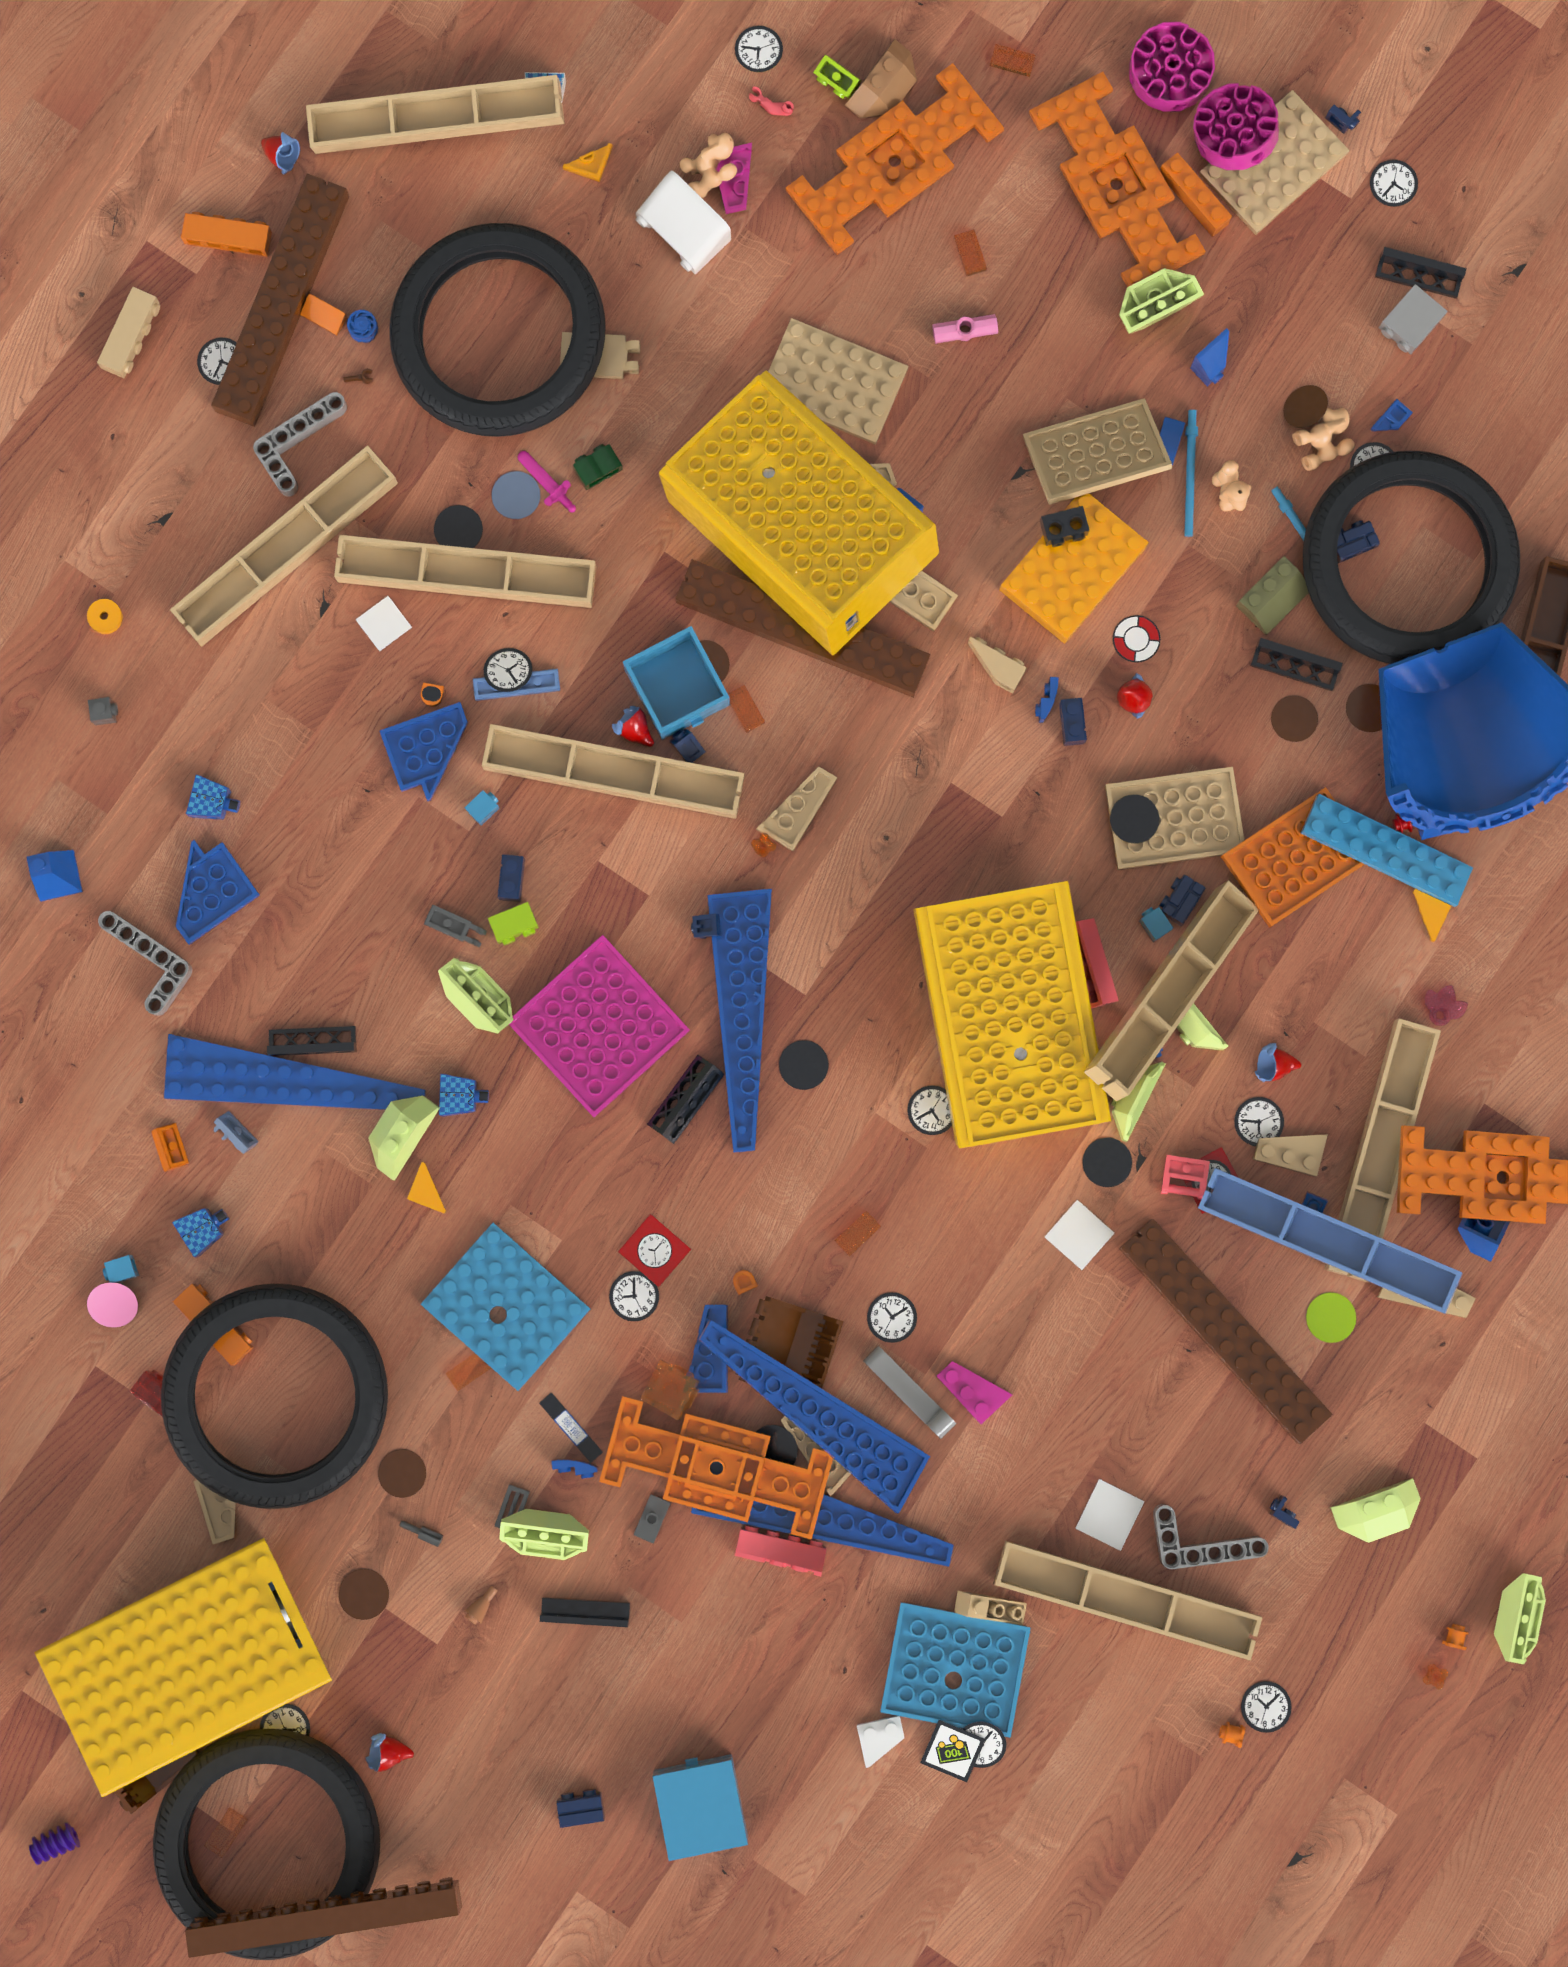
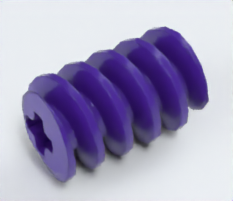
M69 1822L65 1823L66 1830H63L61 1826H57L56 1834L50 1829L49 1837L41 1833L40 1841L35 1836L32 1837L33 1844L29 1845V1851L35 1864L40 1865L42 1860L47 1862L50 1860V1857L56 1858L59 1853L63 1855L67 1850H74L75 1846L80 1847L78 1835Z

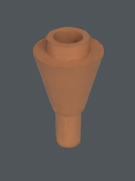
M490 1586L483 1597H480L464 1610L467 1613L465 1618L474 1625L477 1622L482 1624L490 1605L489 1602L498 1590Z

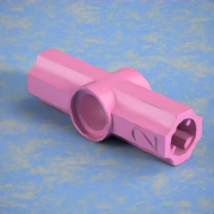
M995 314L975 318L962 317L956 321L932 324L935 344L955 340L968 341L974 337L998 334ZM966 325L970 328V331L964 333L960 330V327Z

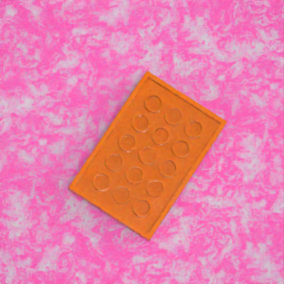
M1326 787L1221 856L1250 901L1255 904L1259 914L1269 928L1365 865L1301 834L1318 794L1335 801Z

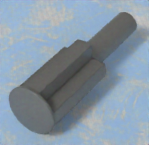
M403 1520L399 1524L400 1527L418 1534L419 1539L439 1547L443 1540L442 1534L422 1526V1528H418Z

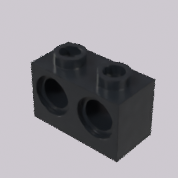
M1083 506L1041 516L1040 519L1046 546H1061L1065 544L1064 541L1073 539V542L1081 541L1086 538L1085 536L1090 531ZM1070 522H1079L1081 528L1073 529L1070 526ZM1056 526L1060 529V533L1053 535L1050 533L1049 528Z

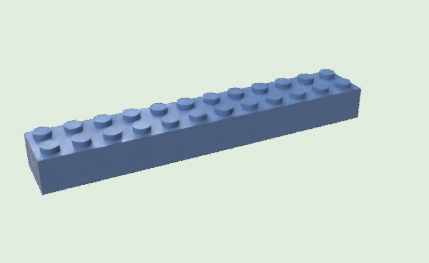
M1214 1169L1207 1185L1213 1189V1192L1205 1190L1198 1209L1446 1314L1463 1275L1462 1272L1219 1169Z

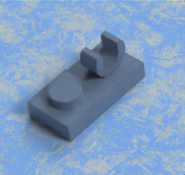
M230 1111L214 1121L217 1126L214 1127L213 1131L217 1132L221 1129L224 1133L221 1139L225 1140L228 1138L235 1148L243 1154L254 1148L259 1142Z

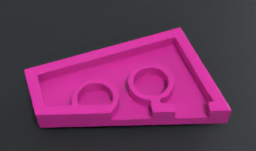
M752 143L734 146L730 157L720 161L718 164V172L724 165L733 163L737 168L734 178L722 181L721 185H719L726 214L746 210Z
M953 1361L936 1375L980 1424L988 1419L1012 1396L1011 1393Z

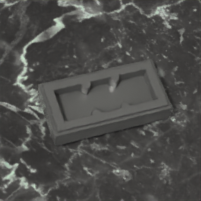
M650 1494L634 1536L654 1544L671 1502Z

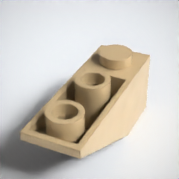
M970 637L968 645L994 684L1013 694L1027 669L1024 663L1017 658H1008L1005 656L1006 653L997 647H994V649L986 645L987 642L979 637L975 639Z
M958 1591L954 1613L971 1618L1023 1625L1027 1603Z

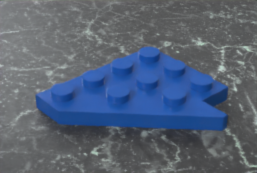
M461 702L380 730L401 792L422 785L427 801H431L468 725Z
M195 840L191 841L176 928L189 945L260 896L223 842L204 854Z

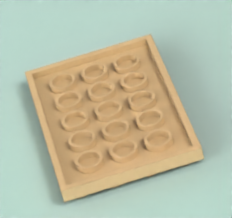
M1293 90L1275 105L1278 110L1279 138L1272 153L1260 164L1244 170H1225L1209 163L1199 172L1204 181L1255 235L1350 151Z
M791 318L768 372L826 425L876 445L904 380L908 366Z
M1145 398L1023 434L1025 445L1049 505L1172 469L1171 460Z
M1233 767L1105 784L1109 817L1116 802L1128 795H1141L1148 798L1154 803L1159 812V826L1156 833L1149 840L1135 844L1121 840L1111 827L1117 870L1220 856L1244 841Z

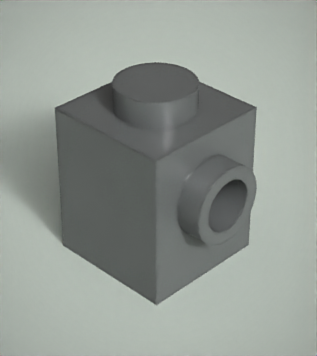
M110 697L88 700L90 721L94 725L117 723V703H114Z

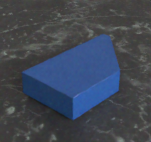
M1396 399L1370 430L1372 432L1398 430L1413 412Z

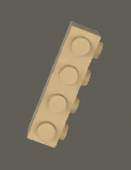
M132 287L97 361L101 369L125 378L126 374L131 372L133 368L132 361L135 355H138L142 349L141 342L144 336H147L150 332L153 316L156 317L160 310V303L156 296Z

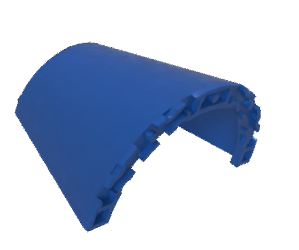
M1503 622L1445 644L1442 650L1429 649L1378 669L1386 795L1394 811L1398 812L1404 821H1411L1412 825L1419 829L1435 828L1441 830L1442 833L1448 834L1456 831L1469 833L1468 828L1475 827L1482 831L1507 824L1535 811L1533 806L1542 801L1544 804H1547L1556 794L1563 792L1568 787V684Z

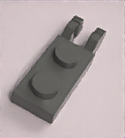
M432 905L424 922V925L479 948L482 943L467 936L469 929L480 935H486L487 933L485 929L472 924L471 921L435 905Z

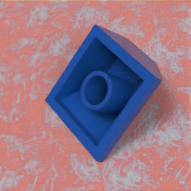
M1227 328L1195 356L1190 367L1207 387L1212 382L1216 384L1224 376L1222 373L1226 367L1229 330Z
M74 850L45 852L26 857L30 877L41 902L83 892Z
M1462 1218L1458 1231L1471 1253L1491 1262L1510 1222Z

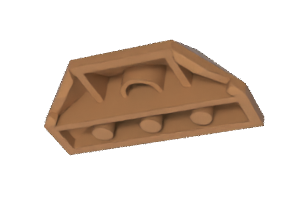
M894 39L845 106L860 119L882 116L900 103L917 81L911 52Z

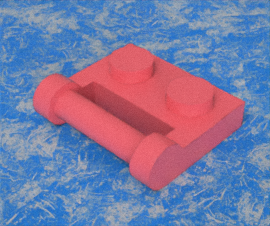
M1166 1155L1161 1194L1174 1193L1197 1197V1199L1201 1200L1207 1186L1210 1161ZM1170 1178L1200 1182L1199 1188L1169 1184Z

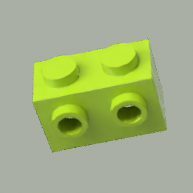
M828 55L823 57L813 72L818 76L816 78L817 81L824 86L831 85L835 88L833 92L842 99L844 97L850 98L862 82L861 79Z
M528 902L488 918L497 942L499 944L503 943V945L515 942V938L518 936L528 937L536 933L535 929L539 928Z

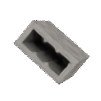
M1415 284L1382 321L1379 328L1386 338L1393 339L1397 343L1400 350L1412 354L1448 311Z

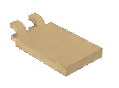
M562 332L560 365L568 351L572 336L571 332ZM605 334L602 357L593 378L623 379L624 373L639 374L638 361L627 362L628 352L640 354V341L631 340L626 342V335Z
M920 571L889 602L934 632L958 595L923 571Z

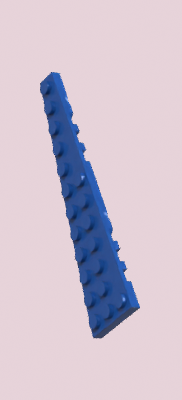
M772 889L707 895L709 914L716 913L720 915L721 936H713L712 945L733 1153L755 1151Z
M709 1320L698 1340L890 1509L899 1514L930 1456L714 1321Z
M717 1461L713 1462L710 1465V1470L713 1474H720L723 1471V1465ZM825 1494L823 1495L812 1536L813 1539L948 1567L950 1566L954 1546L951 1543ZM753 1501L748 1522L693 1507L691 1511L692 1514L789 1534L791 1533L796 1514L793 1511Z

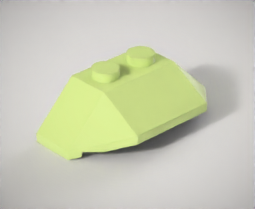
M1164 268L1126 288L1119 316L1128 334L1145 329L1178 312L1202 297L1204 293L1194 275Z
M453 958L439 969L438 973L446 997L476 1028L499 1033L512 1023L513 1015L510 997L480 966Z
M1193 1003L1176 1027L1181 1033L1179 1035L1181 1040L1186 1045L1190 1044L1196 1048L1226 1049L1228 1047L1227 1043Z
M1159 1062L1150 1065L1128 1096L1118 1101L1112 1100L1111 1105L1114 1106L1112 1114L1122 1141H1128L1166 1063Z
M425 1096L391 1101L369 1136L377 1169L392 1180H395L440 1107Z
M1411 1478L1330 1508L1338 1529L1369 1543L1410 1528L1420 1502V1496L1415 1482Z
M524 1509L501 1519L499 1540L506 1542L512 1549L522 1555L566 1560L580 1552L587 1551L589 1530L570 1514Z
M1522 1573L1502 1591L1494 1636L1505 1661L1525 1664L1526 1658L1537 1644L1546 1601L1544 1588L1541 1584L1542 1578L1539 1576Z

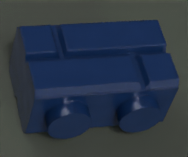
M1363 520L1357 521L1351 525V529L1346 531L1341 528L1337 545L1338 563L1379 546L1380 541L1374 532L1371 521L1365 523Z
M1082 698L1061 700L1059 709L1064 746L1085 744L1087 735Z
M502 854L498 898L503 901L521 902L525 858L523 856Z
M1183 875L1181 879L1178 877L1175 879L1170 887L1173 889L1170 897L1165 895L1159 905L1162 907L1161 910L1164 915L1179 926L1185 923L1206 889L1187 875Z
M596 1789L584 1790L583 1795L574 1796V1792L564 1793L556 1801L560 1828L605 1820L602 1793H596Z

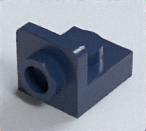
M1334 104L1329 109L1325 119L1345 134L1348 129L1353 130L1360 122L1358 117L1361 111L1357 110L1349 117L1343 108L1337 107Z
M688 729L677 731L673 735V739L670 740V743L677 749L685 762L693 763L706 752Z
M719 914L692 916L691 931L694 938L706 939L707 937L721 936Z
M1280 1496L1278 1499L1276 1497L1269 1507L1271 1509L1270 1515L1289 1527L1296 1529L1300 1522L1295 1519L1296 1514L1287 1508L1284 1511L1281 1510L1287 1498Z

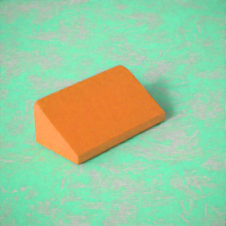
M310 293L300 313L302 317L336 336L347 320V315Z
M176 1123L158 1127L151 1131L164 1172L189 1164Z

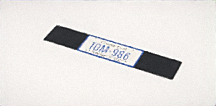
M552 1393L539 1403L590 1463L603 1453Z

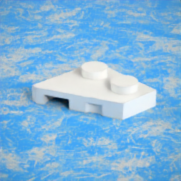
M900 1716L857 1724L866 1768L874 1764L904 1739Z

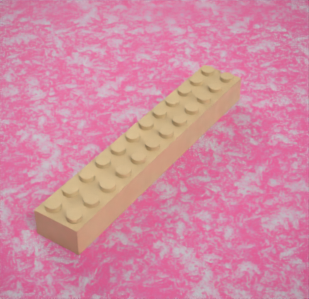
M557 75L306 105L310 148L315 154L565 124L563 105L561 103V82Z
M367 445L172 607L170 611L202 647L396 486L398 482L395 476Z
M339 535L337 549L339 558H336L334 575L339 583L592 608L597 567L594 560Z
M490 724L482 767L486 771L734 819L737 818L745 778L744 773L493 724Z
M1229 880L1214 889L1084 1071L1097 1085L1103 1084L1102 1089L1115 1101L1131 1093L1259 911L1255 904Z
M1400 1018L1394 1020L1338 1218L1339 1221L1382 1239L1398 1186L1401 1126L1415 1125L1441 1032L1440 1030ZM1325 1265L1324 1270L1368 1282L1331 1265Z
M1006 1540L993 1582L995 1585L1250 1661L1256 1641L1249 1638V1634L1257 1637L1262 1617L1254 1613Z

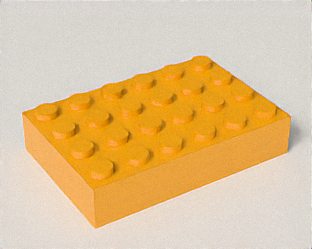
M1089 493L1075 497L1065 509L1083 506L1090 530L1088 535L1085 536L1086 538L1073 542V539L1067 540L1061 546L1052 547V545L1046 546L1044 536H1042L1005 579L999 591L1064 644L1137 560L1149 543ZM1070 522V526L1073 529L1081 528L1079 522ZM1056 526L1049 528L1050 533L1053 535L1060 533V529Z

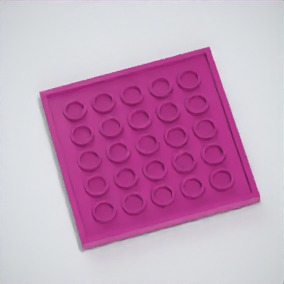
M603 935L513 1016V1021L509 1024L594 1118L690 1031Z

